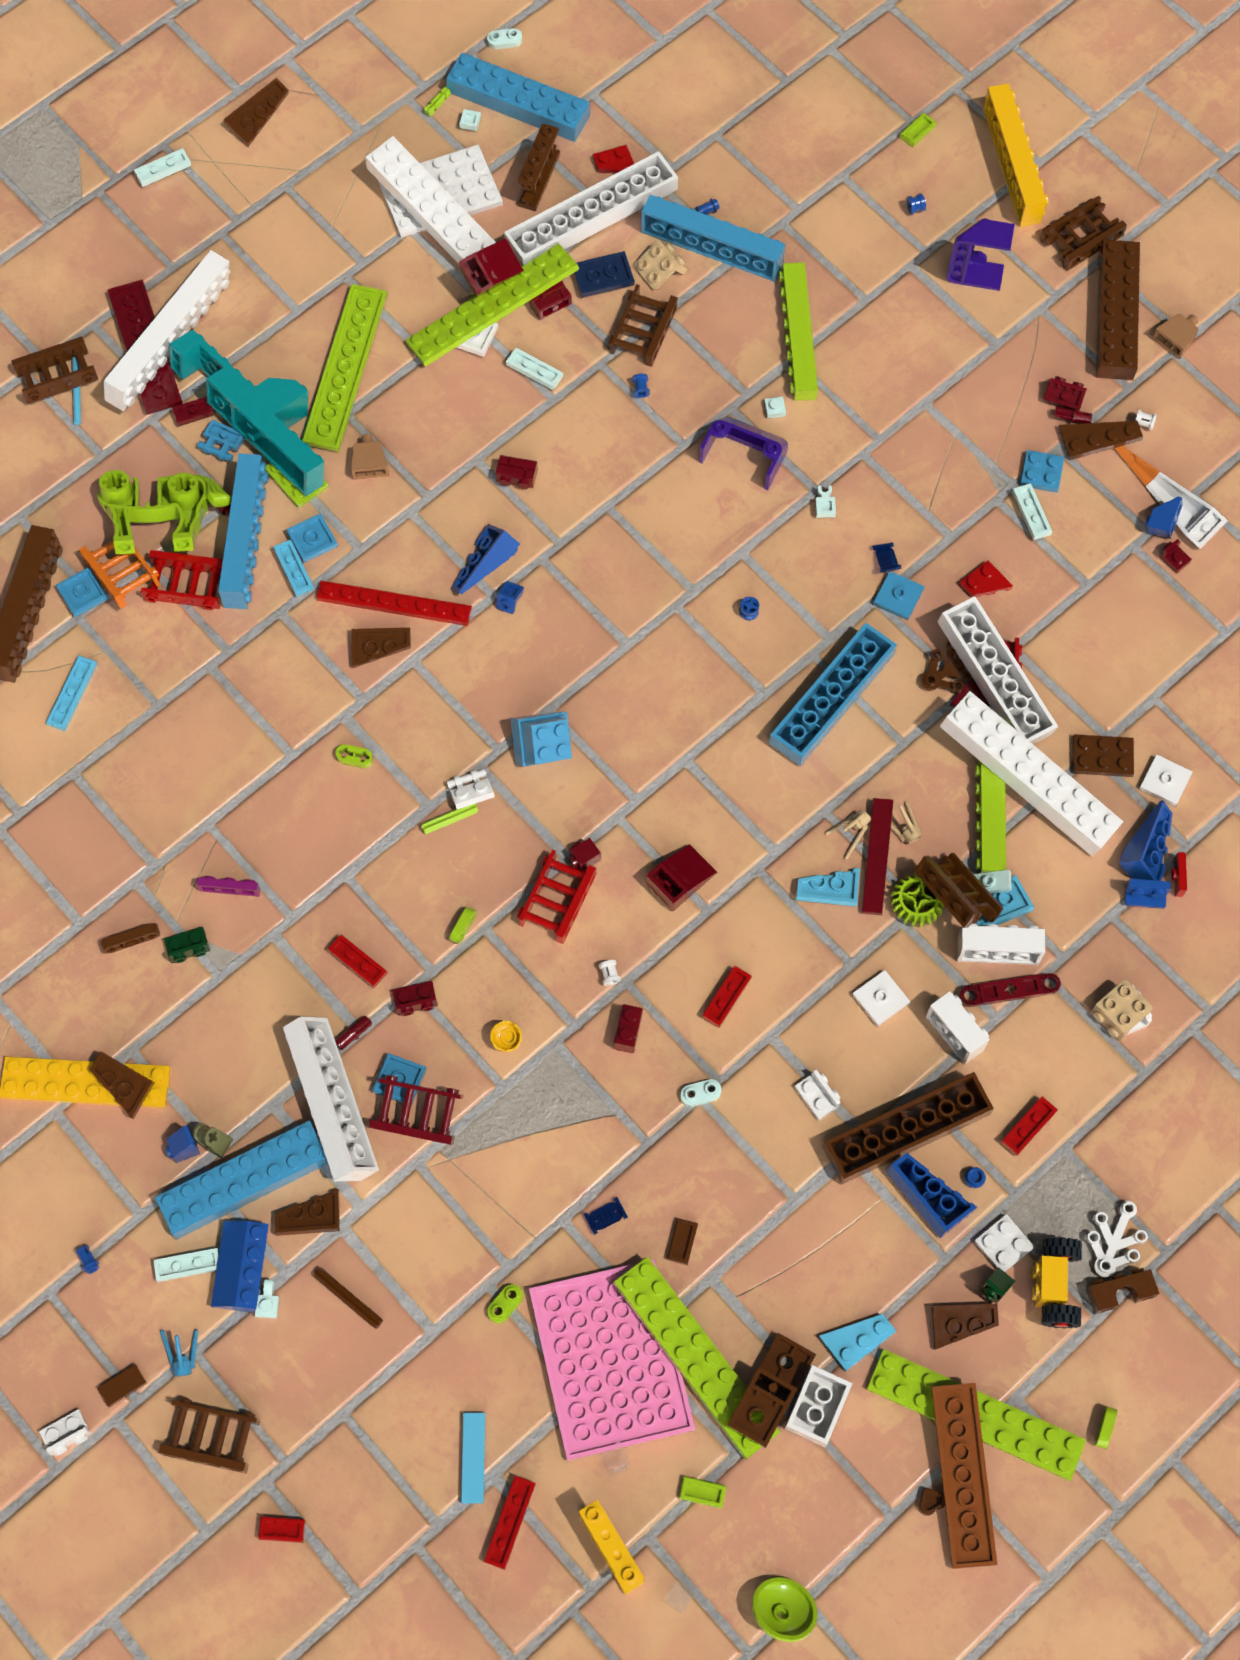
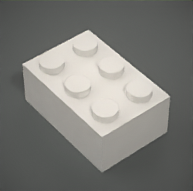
M949 991L930 1005L926 1018L964 1065L984 1051L990 1040L988 1038L989 1035L983 1027H979L976 1024L973 1014L963 1008L962 1001L957 995H953Z
M812 1365L785 1430L822 1447H826L853 1383Z

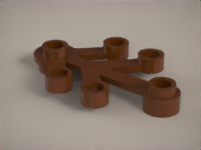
M950 641L946 646L947 655L943 670L937 672L938 662L942 659V652L939 649H934L931 652L929 672L924 673L920 680L925 690L933 691L939 687L952 690L958 694L964 688V683L960 680L976 683L971 678L970 673L958 671L965 667L962 660L953 663L956 651L949 647V645H952ZM933 654H938L940 657L935 658ZM948 676L960 680H955L952 683L942 679ZM931 678L934 682L930 683L927 679ZM954 685H960L961 688L956 689Z

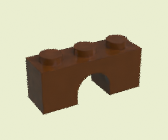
M1139 1268L1131 1271L1132 1275L1124 1276L1121 1273L1112 1276L1110 1281L1104 1282L1103 1279L1091 1282V1286L1086 1291L1094 1315L1116 1309L1119 1306L1116 1293L1120 1289L1129 1291L1135 1303L1156 1298L1160 1293L1151 1269L1144 1271V1268Z

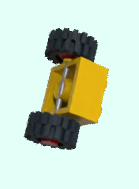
M1066 1237L1044 1239L1043 1256L1035 1262V1266H1032L1031 1277L1035 1279V1287L1031 1289V1300H1035L1034 1306L1042 1307L1043 1326L1063 1329L1081 1327V1308L1065 1304L1068 1301V1261L1077 1262L1082 1260V1241L1078 1239H1067Z

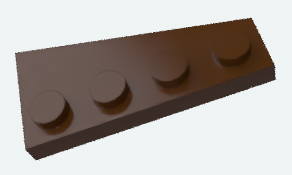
M275 78L223 119L224 124L249 147L289 94V90Z
M1138 421L1059 425L1058 428L1069 460L1143 440Z

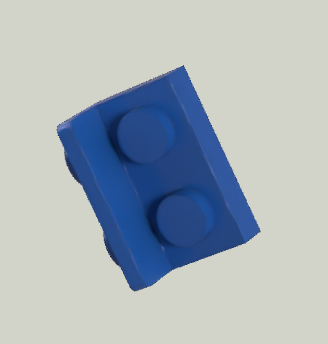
M1130 878L1125 886V905L1164 909L1171 882Z

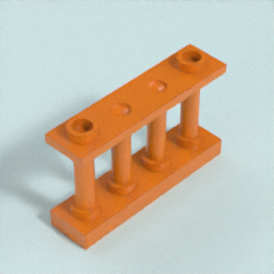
M111 541L98 550H92L91 552L86 546H83L79 551L84 561L120 609L127 605L124 600L125 594L150 579L157 587L160 585L157 579L159 577L158 572L153 566L149 567L135 547V554H118L105 563H98V558L114 549V542ZM132 555L137 560L114 575L110 574L108 576L106 574L108 569ZM141 567L146 572L122 588L115 586L116 582Z

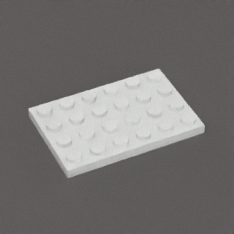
M479 145L420 163L470 216L503 205V200ZM378 181L400 237L424 231L425 229Z

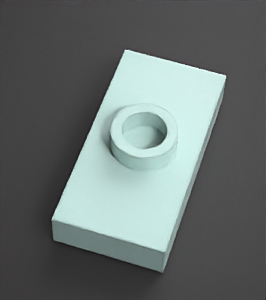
M1010 870L974 874L990 893L1012 891Z

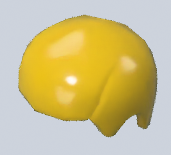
M501 1021L495 1024L490 1031V1040L497 1050L512 1052L522 1042V1031L514 1022Z

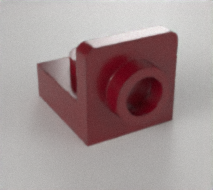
M1179 539L1173 543L1171 541L1163 547L1162 550L1164 552L1161 556V559L1176 574L1190 564L1192 560L1179 547L1181 542Z

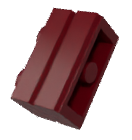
M560 281L530 300L529 305L538 319L541 320L571 305L572 296L564 283Z
M500 455L496 469V482L503 486L516 485L521 489L534 488L538 471L537 461Z
M626 1004L622 1005L614 1040L615 1050L634 1053L643 1008Z

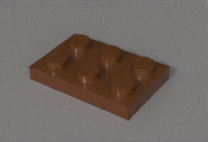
M1074 734L1073 774L1133 777L1134 738Z

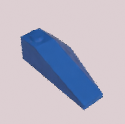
M488 524L474 544L477 546L474 553L468 555V564L460 570L451 589L463 594L509 560L517 552L520 543L505 530Z
M1163 800L1159 801L1127 844L1120 859L1121 867L1132 878L1161 881L1164 875L1166 865L1162 864L1163 855L1167 854L1168 851L1165 841L1166 836L1170 835L1173 813Z

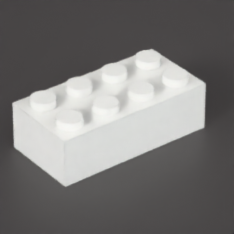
M972 923L967 928L962 927L957 937L958 962L1039 965L1045 954V929H1039L1037 926L1019 928L1016 925L998 927L995 924L978 926Z

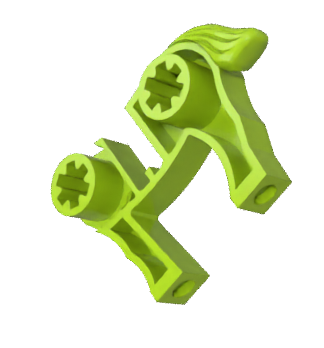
M119 470L108 471L99 478L98 501L113 522L115 554H135L130 527L131 522L154 523L174 519L179 521L177 529L172 534L174 551H193L196 537L201 530L203 517L209 509V503L214 507H225L231 504L230 495L216 481L202 475L177 473L173 476L157 477L158 505L150 506V502H146V507H140L138 478L133 477L134 484L130 483L129 476Z

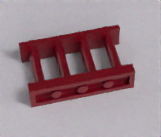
M391 1075L379 1078V1082L385 1083L386 1087L380 1115L377 1116V1119L370 1120L369 1128L448 1145L454 1143L455 1136L450 1135L451 1131H449L455 1098L463 1099L464 1096L459 1094L458 1089L447 1087L446 1091L400 1082L398 1077ZM394 1085L406 1088L400 1120H397V1124L389 1122L388 1118ZM415 1090L427 1092L421 1122L417 1128L410 1127L408 1122ZM435 1094L447 1096L442 1124L438 1132L429 1131L430 1127L428 1126Z

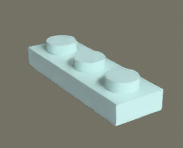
M182 148L136 168L134 172L140 184L144 187L192 165Z
M515 348L506 360L507 366L552 390L556 388L563 378V372L518 348Z
M1032 484L1013 488L1012 493L1033 540L1051 535L1052 529Z
M218 1248L154 1260L156 1281L163 1282L215 1272L219 1255Z

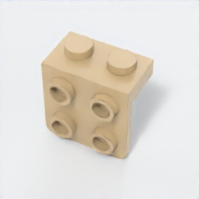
M660 239L634 264L638 272L654 290H657L675 271L684 275L689 270L685 266L686 261L674 252L676 250L670 242L665 243Z
M1123 980L1096 1003L1092 1012L1094 1018L1108 1028L1109 1034L1121 1041L1133 1027L1152 1012L1153 1007L1127 980Z

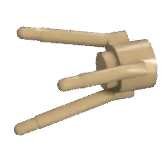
M905 802L909 817L903 806L899 805V809L907 823L902 828L903 833L892 823L891 829L900 837L902 842L907 841L908 844H911L920 839L922 835L909 802Z
M859 810L856 814L853 813L849 818L826 831L825 834L829 835L846 824L848 825L843 828V832H846L851 827L855 830L861 829L844 857L848 859L863 834L869 829L867 824L871 822V818L864 810Z

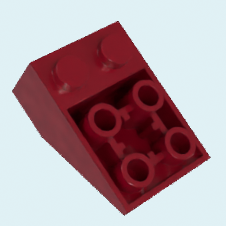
M506 238L471 254L458 263L461 273L476 298L524 271Z
M689 844L646 875V884L674 911L715 876L717 871Z

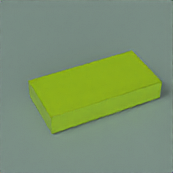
M922 113L900 133L899 138L913 148L936 127L937 122L927 114Z
M684 1476L679 1499L722 1509L727 1486Z

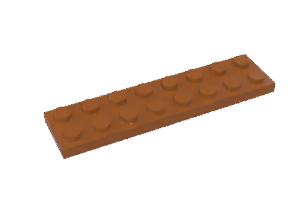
M976 1383L933 1386L931 1390L952 1569L998 1565Z

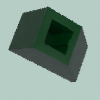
M998 1267L980 1291L988 1302L997 1304L1014 1284L1015 1280Z

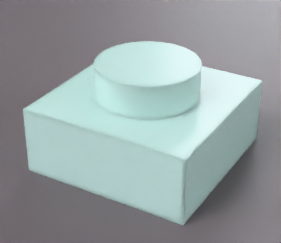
M463 109L460 128L477 131L481 120V112Z
M783 396L764 399L767 419L786 416Z

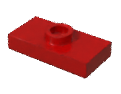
M1178 852L1174 857L1171 879L1175 880V897H1183L1187 891L1185 852Z
M261 1516L258 1540L303 1543L306 1520Z

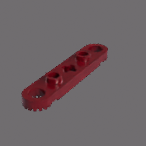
M1054 973L986 982L965 986L961 990L959 998L964 1006L975 1007L1052 995L1059 990L1061 981ZM1052 979L1056 984L1055 988H1047L1044 981ZM1008 985H1010L1011 988H1015L1012 995L1009 993V991L1005 992ZM966 992H973L975 1000L967 1001L964 994Z

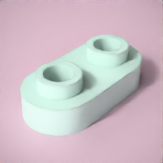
M516 28L491 31L487 36L488 46L492 49L517 47L522 43V33Z
M713 1079L687 1085L681 1091V1101L688 1107L716 1101L721 1095V1085ZM712 1086L715 1088V1091L709 1092L707 1088ZM693 1092L695 1096L690 1098L687 1093Z

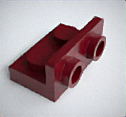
M1055 376V379L1051 378L1044 400L1071 409L1076 408V410L1080 411L1087 388H1084V384L1073 381V384L1065 382V378Z
M432 981L392 990L398 1015L409 1016L414 1011H430L438 1006Z

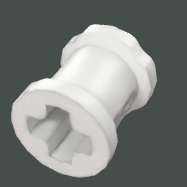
M1138 409L1135 421H1138L1139 425L1152 430L1157 414L1144 413L1141 409Z
M608 960L599 964V969L602 970L604 976L603 984L605 986L614 985L621 981V977L618 976L616 970V960Z

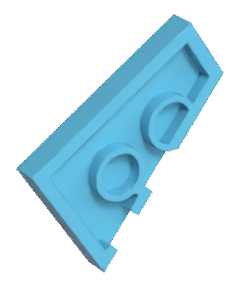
M855 868L849 872L838 871L827 876L816 875L800 878L797 883L796 900L857 907L860 868Z
M1016 874L1011 878L1012 891L995 893L993 895L1003 907L1002 912L994 922L987 921L982 915L976 923L978 926H986L988 924L1000 925L1034 911V905Z
M881 1314L820 1335L818 1338L846 1372L892 1336L896 1330L886 1317Z

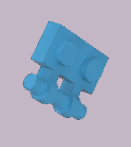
M212 419L203 433L204 438L208 439L207 442L199 441L197 447L208 455L213 454L217 456L219 460L232 462L234 455L228 452L230 450L237 452L245 438L235 429ZM215 443L222 446L221 450L214 447Z

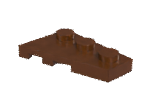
M101 1051L90 1068L96 1078L114 1096L118 1104L125 1109L129 1117L134 1119L155 1082Z

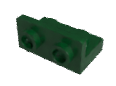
M204 927L164 938L168 952L167 955L171 963H182L186 961V958L193 956L201 957L206 952L211 951Z

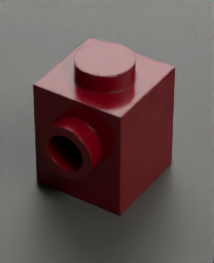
M591 838L583 842L579 841L571 847L569 861L574 868L578 867L580 871L586 870L589 865L592 866L601 860V852Z

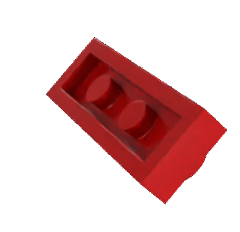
M342 934L328 948V952L373 988L388 974L383 967Z
M734 966L705 1010L702 1018L720 1028L752 979V975Z
M1042 1096L1001 1143L1015 1156H1018L1055 1115L1058 1109Z

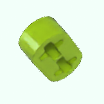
M343 744L336 749V757L341 764L368 768L373 763V755L366 748ZM345 751H348V755H346L345 758H342V754H344ZM364 755H367L368 759H365L364 762H361V758H363Z
M468 906L464 909L450 935L451 941L457 944L462 942L476 917V910Z
M1109 1406L1105 1407L1096 1436L1095 1446L1107 1449L1114 1428L1117 1409Z

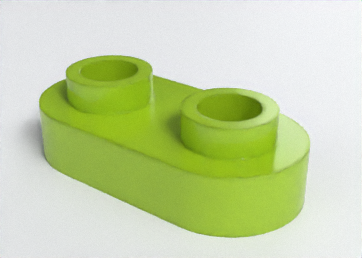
M510 1284L500 1292L488 1307V1317L493 1323H504L523 1300L522 1289L517 1285ZM515 1292L516 1297L511 1299L508 1297V1294ZM495 1309H502V1314L496 1315L494 1313Z

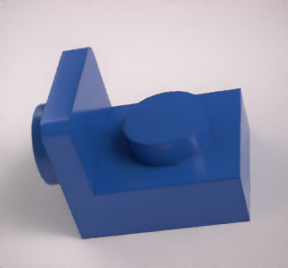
M506 581L498 592L496 608L513 614L516 603L524 592V587Z

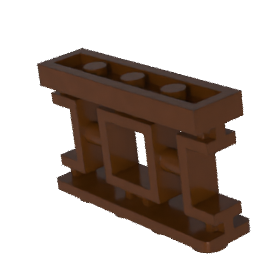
M543 123L538 131L518 178V183L522 184L521 188L524 189L519 200V207L535 212L538 208L560 156V150H557V145L554 144L559 132L557 127Z
M1100 196L1089 199L1083 206L1074 208L1070 214L1060 217L1056 223L1047 225L1042 230L1040 241L1042 243L1045 242L1046 246L1055 242L1063 251L1060 253L1059 260L1064 262L1063 267L1066 271L1099 252L1103 239L1118 240L1124 236L1127 224L1123 220L1119 222L1118 218L1109 221L1102 212L1104 211L1105 203L1100 202ZM1092 213L1095 220L1091 221L1087 215ZM1082 224L1091 233L1083 239L1074 231V229ZM1101 225L1106 231L1101 233L1098 226ZM1063 230V233L1067 236L1065 239L1059 235ZM1071 243L1077 247L1073 252V249L1069 246Z
M950 853L948 857L943 856L938 864L929 855L924 856L914 869L918 877L963 928L969 927L972 923L976 924L982 915L987 921L994 922L1003 910L1000 903L955 853Z

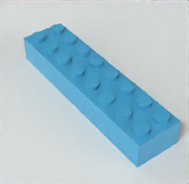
M465 53L460 54L446 78L447 88L450 89L451 94L537 128H540L543 123L559 128L558 136L576 142L590 117L589 101Z
M651 194L641 211V233L670 242L673 245L773 282L776 281L779 271L782 269L786 244L779 240H773L765 237L763 234L754 233L744 227L735 226L728 221L716 219L711 215H705L697 212L695 209L686 208L678 203L670 202L662 197Z
M238 453L218 590L224 608L247 609L248 602L251 603L252 601L250 586L254 585V574L252 572L253 568H256L257 565L255 551L259 550V539L257 537L258 534H261L262 530L260 517L264 515L262 501L266 500V489L264 487L265 483H268L269 473L266 472V463L263 462L261 455Z
M865 623L770 734L769 744L801 766L895 655L897 644Z
M309 1120L155 1198L172 1235L177 1240L327 1165L328 1161Z

